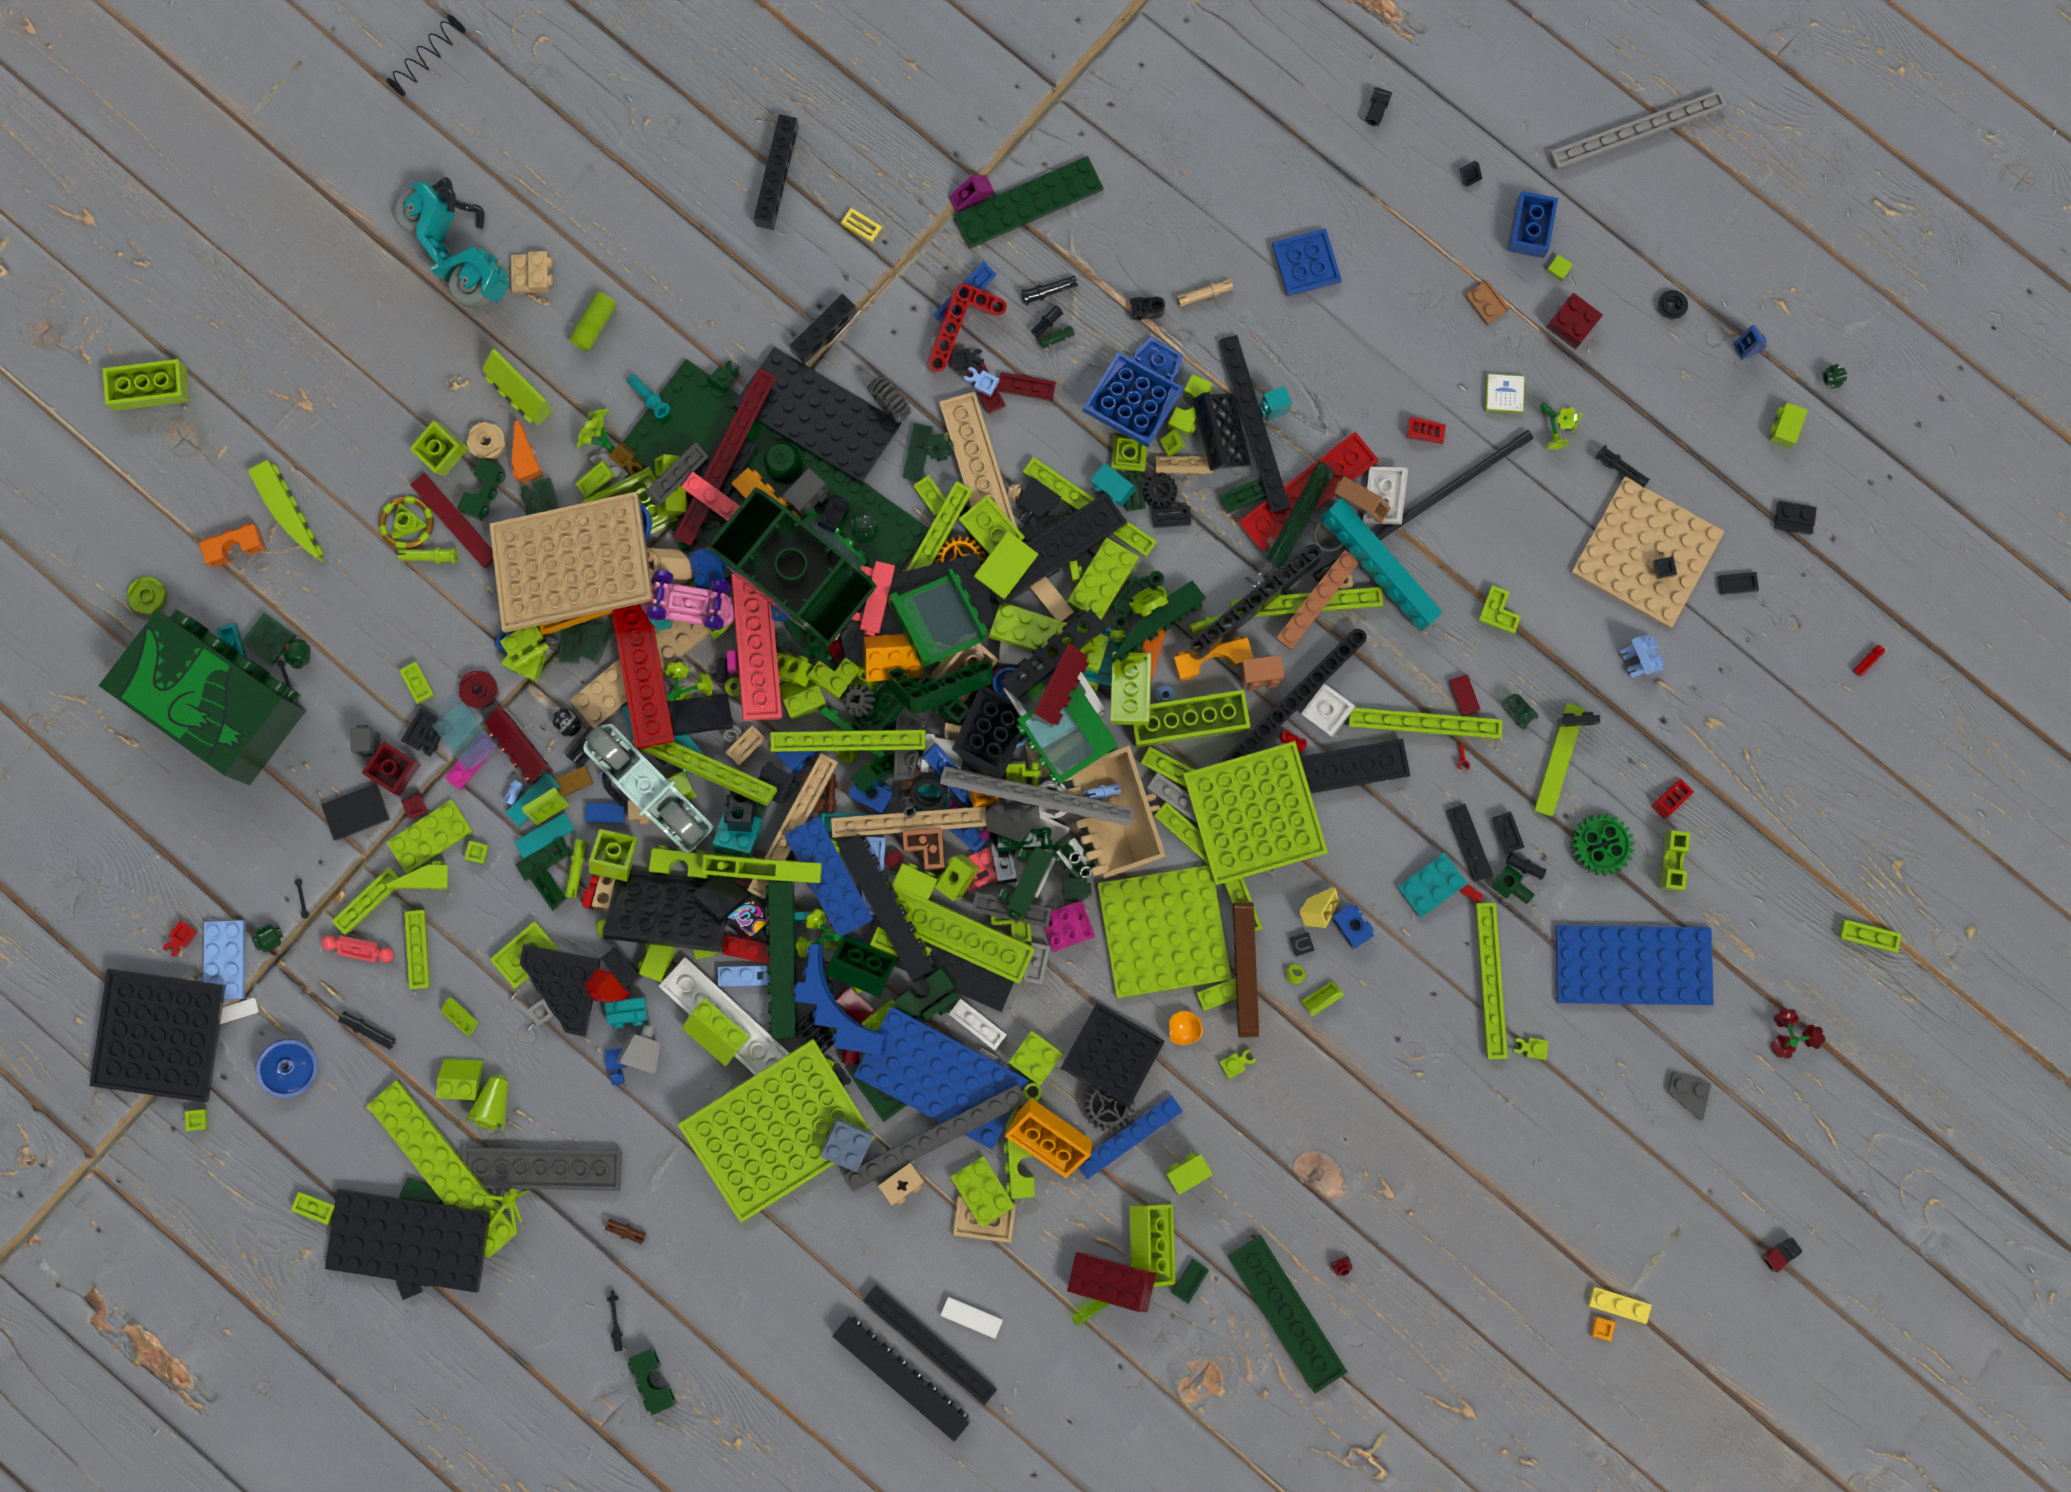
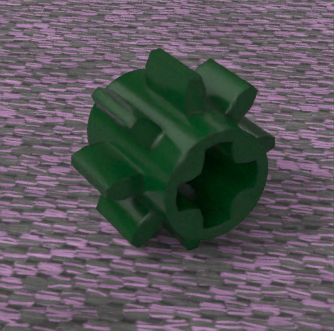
M1839 364L1830 365L1829 368H1826L1827 371L1823 373V380L1826 385H1831L1832 389L1844 385L1843 382L1847 380L1845 368H1839Z

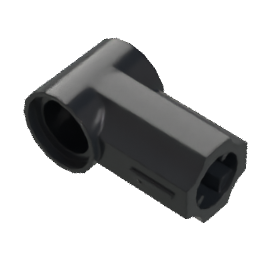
M1375 86L1365 122L1371 126L1380 125L1385 108L1387 109L1393 92Z

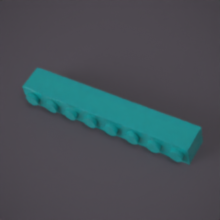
M1343 498L1320 517L1337 539L1342 542L1419 631L1428 627L1443 612Z

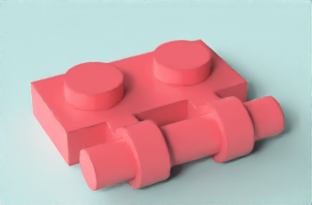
M991 846L967 857L980 867L977 874L986 870L989 874L981 879H978L976 874L972 880L973 882L968 887L969 892L976 889L978 891L984 885L997 882L996 872L992 868L994 867Z

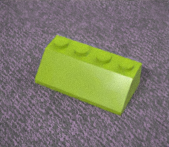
M495 349L491 350L482 368V371L485 373L483 378L491 386L495 384L498 387L496 391L503 398L507 396L511 400L509 404L516 411L520 409L524 413L522 417L529 424L533 422L536 426H539L553 412L552 408Z
M1173 1204L1130 1205L1131 1266L1156 1272L1153 1287L1176 1284Z

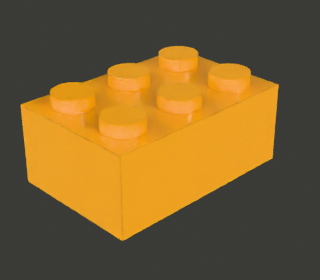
M905 634L863 637L866 682L889 680L888 673L894 668L905 670L912 678H922L924 675V668L921 667Z

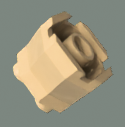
M646 547L651 584L656 583L653 579L654 572L665 570L674 576L671 584L687 586L686 582L693 578V572L689 557L685 552L676 549Z

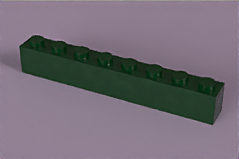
M771 880L765 886V895L769 897V905H766V916H769V924L766 925V935L770 936V944H767V956L770 955V963L767 964V975L771 977V983L767 985L768 995H771V1002H768V1014H771L768 1032L772 1034V1039H789L798 1036V1031L796 1030L798 1026L797 1002L793 996L794 986L797 985L794 881Z

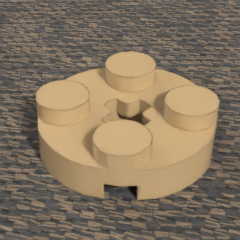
M482 422L471 428L467 446L476 458L493 460L499 457L506 449V437L497 425ZM483 438H491L490 444L482 445L484 442Z

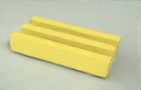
M852 208L849 209L841 221L842 226L873 244L874 239L877 238L878 233L882 230V226ZM851 214L857 217L858 219L862 220L866 224L870 225L871 227L875 228V231L871 230L862 223L850 217ZM847 220H848L849 222L853 223L854 225L858 226V227L861 228L862 230L866 231L867 233L871 234V236H869L868 234H866V233H864L863 231L859 230V229L856 228L855 226L851 225L850 223L847 222Z

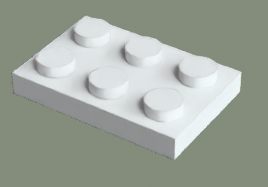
M1370 467L1367 489L1382 497L1391 507L1382 524H1402L1408 469L1406 467ZM1366 515L1363 517L1364 523L1380 524Z

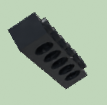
M781 114L778 116L754 214L756 227L771 230L775 228L799 129L798 120L795 117Z
M1092 609L1089 611L1083 610L1077 615L1078 620L1073 624L1071 622L1067 623L1062 628V633L1058 636L1056 634L1051 636L1047 640L1048 644L1043 648L1039 646L1032 652L1033 656L1030 659H1023L1017 664L1019 668L1014 672L1008 671L1002 677L1004 680L1001 685L1016 702L1055 671L1067 647L1062 643L1063 638H1070L1073 642L1072 645L1081 650L1105 630V624ZM1081 625L1085 626L1087 628V632L1085 634H1080L1077 631V627ZM1049 650H1055L1058 653V656L1055 658H1050L1047 655V652ZM1034 662H1040L1042 663L1043 668L1041 670H1035L1033 669L1032 664ZM1025 674L1028 680L1024 683L1019 682L1017 676Z

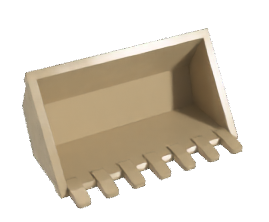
M1130 745L1102 756L1066 780H1072L1074 788L1068 789L1065 792L1080 797L1090 796H1083L1084 790L1097 788L1099 785L1107 786L1118 783L1120 787L1114 790L1121 789L1120 795L1110 796L1105 800H1097L1134 808L1131 826L1101 821L1091 817H1084V819L1075 822L1077 829L1087 827L1089 835L1080 838L1083 845L1092 843L1094 851L1085 854L1087 860L1097 858L1099 863L1098 867L1091 869L1092 876L1102 874L1104 879L1143 867L1166 857L1152 812L1160 810L1159 805L1149 806L1148 802L1154 800L1156 795L1146 796Z

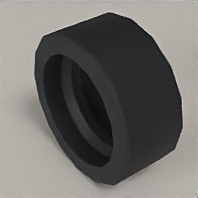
M934 772L921 773L912 782L910 798L918 808L932 811L944 804L948 793V786L940 784L941 776ZM923 784L934 785L940 790V795L933 799L925 798L918 792V787Z

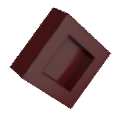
M421 793L402 800L409 819L428 812Z

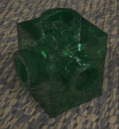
M948 432L926 437V453L928 456L930 455V459L936 458L937 462L948 460L947 456L953 455L954 444L950 440Z

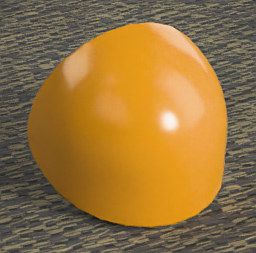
M1179 1011L1173 1014L1168 1027L1170 1041L1178 1045H1188L1198 1041L1203 1035V1027L1199 1017L1189 1011Z

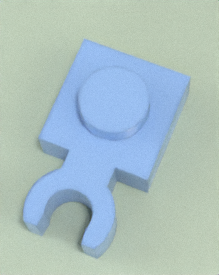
M969 367L968 370L970 373H973V377L964 376V380L967 383H975L974 389L991 397L999 383V378L985 371H982L979 375L976 369Z

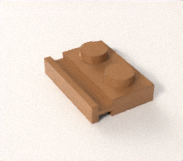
M1488 279L1465 295L1467 301L1487 326L1510 309Z

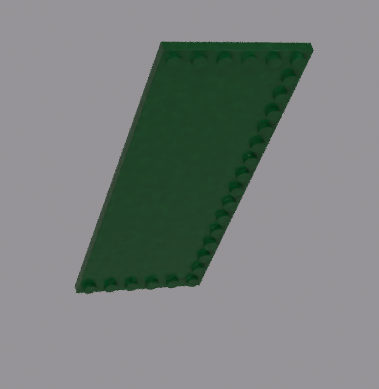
M685 359L659 394L661 401L670 406L669 413L663 418H657L654 415V411L648 408L623 441L625 445L636 453L633 458L642 461L645 468L650 466L654 474L655 459L663 454L681 456L695 442L708 455L724 427L729 428L738 411L733 408V404L739 395L729 388H726L723 392L708 382L710 375L687 359ZM754 421L746 440L755 444L758 448L744 471L747 468L751 471L756 470L762 477L760 481L764 485L768 483L775 490L773 494L777 498H783L786 491L810 468L826 483L829 490L827 499L823 503L819 502L814 507L815 512H824L832 494L849 501V506L837 527L841 530L839 535L844 539L848 537L855 544L853 548L857 552L862 550L869 557L867 559L869 565H864L865 567L874 569L875 563L878 561L895 565L894 574L899 573L930 528L864 482L862 484L858 483ZM779 442L794 445L801 454L802 461L799 471L788 479L774 478L766 471L764 466L766 451L772 445ZM700 466L694 471L695 474L699 470ZM735 488L732 489L728 496L739 506L745 500ZM686 493V496L692 500L693 497ZM789 506L786 507L790 512L793 511ZM711 509L709 510V512H710L712 515H714L715 517H717L718 519H720L722 522H724V523L727 522L725 519H723V518H722L721 516H719L717 513H715V512L712 511ZM814 518L808 524L811 529L855 563L859 561V558L830 531L817 525L818 519Z

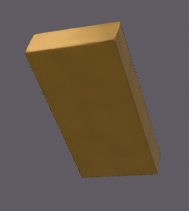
M586 766L555 779L561 785L558 791L564 797L594 784Z

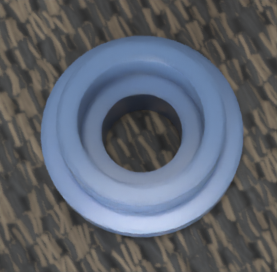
M1162 686L1156 692V699L1159 703L1173 701L1175 698L1174 690L1169 686ZM1167 692L1169 697L1163 698L1162 693Z

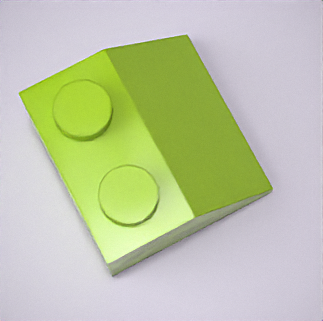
M810 679L806 687L789 682L779 685L781 697L792 721L827 707L820 687Z
M444 1059L437 1078L436 1098L477 1100L482 1090L484 1061Z

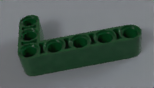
M987 660L975 662L922 685H919L901 668H894L888 673L890 691L914 714L923 713L988 686L993 682L992 663Z

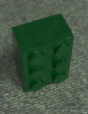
M844 935L830 961L826 975L880 998L893 974L898 957L876 949L848 935Z

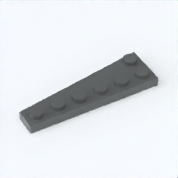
M924 670V674L927 672L931 675L934 670ZM913 678V679H914L916 682H918L921 678ZM904 707L896 718V730H925L929 710L914 714ZM895 750L894 781L913 782L920 750Z

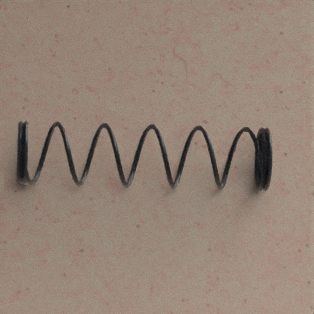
M451 14L447 15L449 22H440V27L447 40L436 34L430 33L428 35L429 41L436 53L426 47L417 46V53L425 66L413 59H405V65L414 79L400 71H393L395 81L391 78L386 79L387 83L402 97H405L406 93L398 83L394 75L395 72L418 83L410 71L406 60H411L430 71L422 59L418 48H424L438 58H441V55L431 42L430 35H434L453 46L442 28V23H447L465 34V27Z

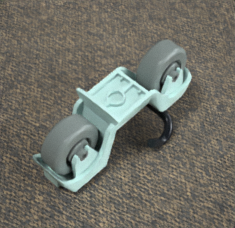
M612 724L596 726L586 736L584 751L606 773L603 781L604 789L619 806H624L626 801L612 787L611 781L641 810L640 816L645 814L686 854L690 853L713 830V825L674 787L675 782L672 781L670 783L640 753L641 750H637ZM653 756L662 766H665L668 763L662 759Z

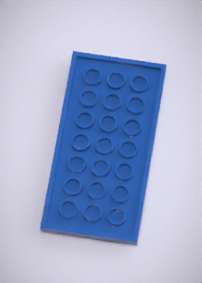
M1555 926L1557 1003L1714 1005L1711 927Z
M893 1006L890 1007L877 1031L888 1034L885 1054L866 1053L854 1074V1077L941 1123L1017 1083L1023 1092L1030 1081L1028 1078ZM1014 1109L964 1135L993 1150Z

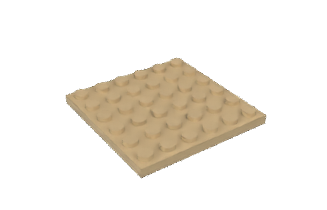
M1625 476L1573 567L1571 574L1671 629L1725 531L1646 487L1643 488ZM1673 556L1677 575L1657 579L1653 561Z

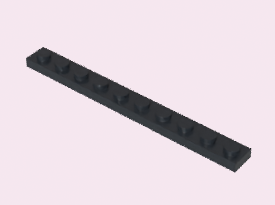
M1238 335L1219 339L1220 348L1270 512L1273 514L1288 510L1290 505Z

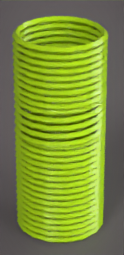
M596 292L579 323H577L578 325H576L571 333L569 341L580 349L589 352L612 315L613 310H615L617 306L616 301L602 292Z

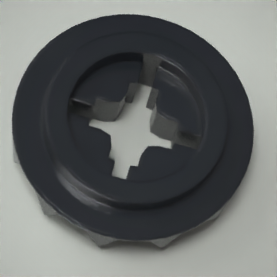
M1677 290L1666 291L1660 296L1658 301L1659 311L1663 314V317H1668L1671 320L1679 319L1688 309V300L1683 293ZM1675 300H1677L1675 304L1676 308L1669 310V303H1672Z

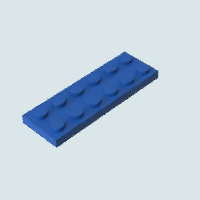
M819 816L785 834L798 861L822 863L821 883H810L832 927L840 937L873 920Z

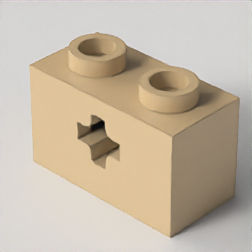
M910 1162L878 1187L891 1205L896 1203L899 1206L907 1200L906 1195L912 1191L915 1194L923 1188L922 1183L924 1179L912 1162ZM899 1180H901L902 1182L907 1181V1190H904L903 1188L900 1190L898 1189Z

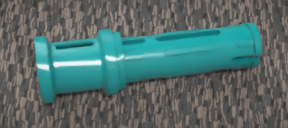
M630 375L633 382L627 378V384L645 400L646 407L652 409L657 418L665 417L669 413L670 406L667 403H663L658 394L652 393L637 375Z

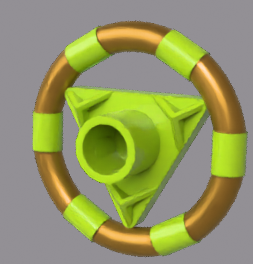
M400 496L391 500L385 505L379 516L381 536L389 545L397 549L409 550L419 547L430 537L434 527V516L430 507L423 500L413 496ZM401 503L418 505L424 511L427 524ZM398 505L391 537L386 527V518L392 509ZM425 529L415 541L408 543L396 541V539Z

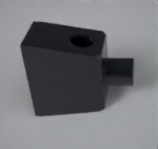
M1031 477L1018 502V507L1023 511L1018 520L1025 525L1032 518L1038 522L1042 521L1061 502V496L1034 477Z

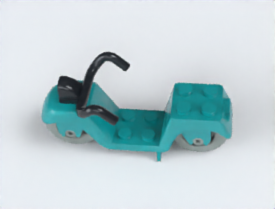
M447 177L442 178L435 185L427 181L411 183L410 186L414 189L405 192L400 197L395 208V217L403 230L417 237L437 264L431 267L430 270L436 276L449 282L451 296L465 307L480 308L490 300L495 303L499 302L511 281L507 277L509 273L502 266L498 265L499 260L492 253L488 254L482 247L479 249L476 246H472L452 256L448 253L450 251L449 248L444 244L456 213L455 207L468 212H476L477 229H483L485 212L483 208L457 200L453 184Z

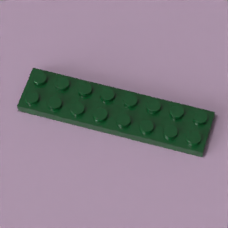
M1086 156L955 213L953 216L968 248L971 249L1103 191V186L1089 157Z
M1258 1235L1228 1255L1229 1260L1314 1394L1348 1373L1261 1235Z

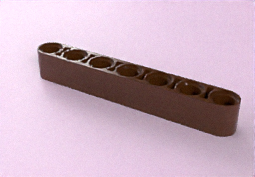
M1253 902L1233 903L1238 1037H1259Z

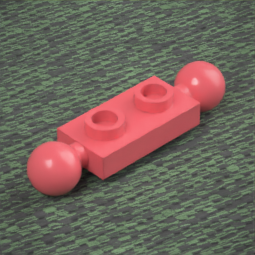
M327 935L321 940L323 949L331 951L336 948L337 955L374 963L378 958L384 963H388L394 958V952L391 948L384 947L379 950L378 943L341 935L337 940L332 935Z

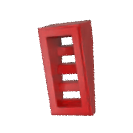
M1410 417L1406 438L1443 444L1446 425ZM1415 425L1418 426L1417 432H1414ZM1422 426L1425 427L1424 434L1421 433ZM1429 427L1432 428L1431 436L1428 435ZM1436 429H1440L1439 438L1435 437Z
M1680 778L1651 807L1663 819H1666L1694 791ZM1676 787H1678L1685 795L1683 796V795L1676 789ZM1667 797L1668 800H1669L1674 806H1672L1665 798Z

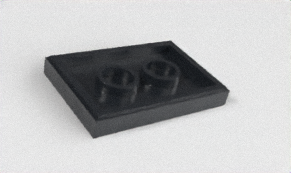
M728 693L670 701L675 736L733 728Z
M373 784L321 804L334 841L390 820L378 784Z

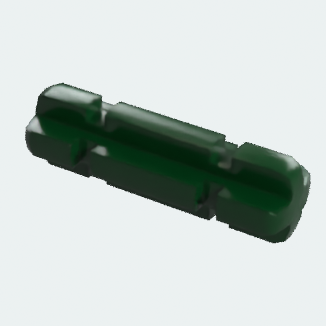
M1067 326L1063 331L1060 329L1048 334V337L1039 338V344L1042 349L1047 348L1049 344L1054 345L1066 340V337H1073L1075 335L1072 326Z

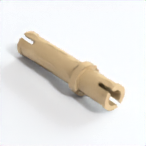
M1231 279L1219 283H1210L1209 286L1178 295V304L1182 307L1209 297H1218L1219 294L1234 290Z

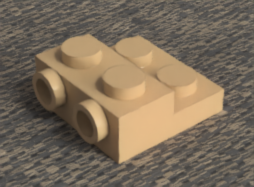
M547 251L528 252L527 255H511L512 293L550 292V286H553V276L550 274V268H553V258Z

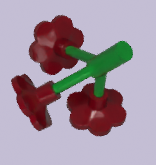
M1782 1009L1779 1011V1014L1774 1016V1021L1778 1027L1788 1028L1790 1037L1778 1035L1775 1041L1771 1043V1048L1775 1051L1776 1057H1784L1785 1059L1792 1057V1053L1796 1051L1799 1041L1805 1040L1806 1046L1819 1049L1821 1043H1824L1826 1037L1823 1035V1029L1820 1026L1808 1025L1807 1029L1802 1033L1803 1037H1797L1792 1029L1794 1023L1799 1020L1796 1010Z

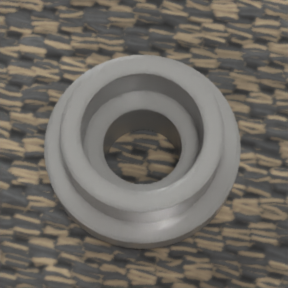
M733 724V728L722 729V735L726 741L735 742L741 736V729Z

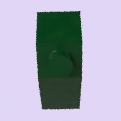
M889 754L865 763L851 778L856 788L865 793L894 776L895 756Z

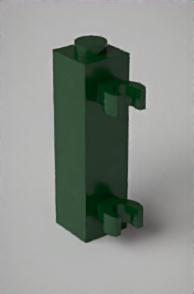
M1037 846L1033 854L1020 848L1016 859L1028 863L1013 895L1000 889L997 900L1008 903L1006 913L1009 914V917L1014 920L1021 919L1024 921L1053 860L1054 854Z

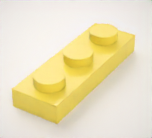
M1592 1287L1588 1302L1590 1307L1647 1324L1652 1306L1651 1304L1597 1287Z

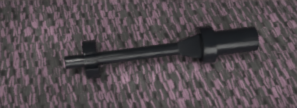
M611 1290V1297H607V1302L611 1301L614 1324L611 1338H613L614 1352L622 1351L621 1336H623V1332H620L615 1305V1300H619V1296H615L614 1290Z

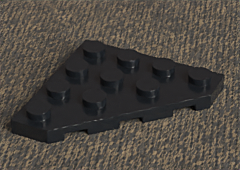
M524 944L520 965L531 978V982L539 994L541 993L547 1002L546 1004L553 1015L561 1023L565 1033L583 1037L587 1036L593 1000L588 996L589 993L584 986L597 968L599 969L601 959Z

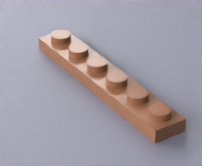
M1346 550L1343 551L1277 636V641L1289 650H1292L1359 562L1353 555Z

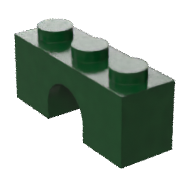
M480 458L473 473L478 480L483 481V489L477 494L464 492L457 507L462 514L481 522L484 517H487L490 510L489 505L492 500H495L498 493L497 488L499 484L503 483L506 476L502 466L484 458Z
M926 672L917 683L922 685L934 680V678ZM956 698L931 710L946 723L960 725L966 718L970 708Z
M944 964L925 978L930 986L929 994L920 995L913 987H910L896 997L894 1002L900 1011L916 1019L924 1013L922 1010L925 1007L931 1008L939 1002L938 998L943 995L947 997L955 991L954 987L957 983Z
M652 1347L629 1358L630 1363H628L631 1374H635L637 1378L636 1387L639 1393L644 1395L645 1400L643 1403L646 1411H650L651 1415H654L674 1406L677 1402L670 1384L664 1387H656L650 1381L651 1372L661 1366L655 1348Z

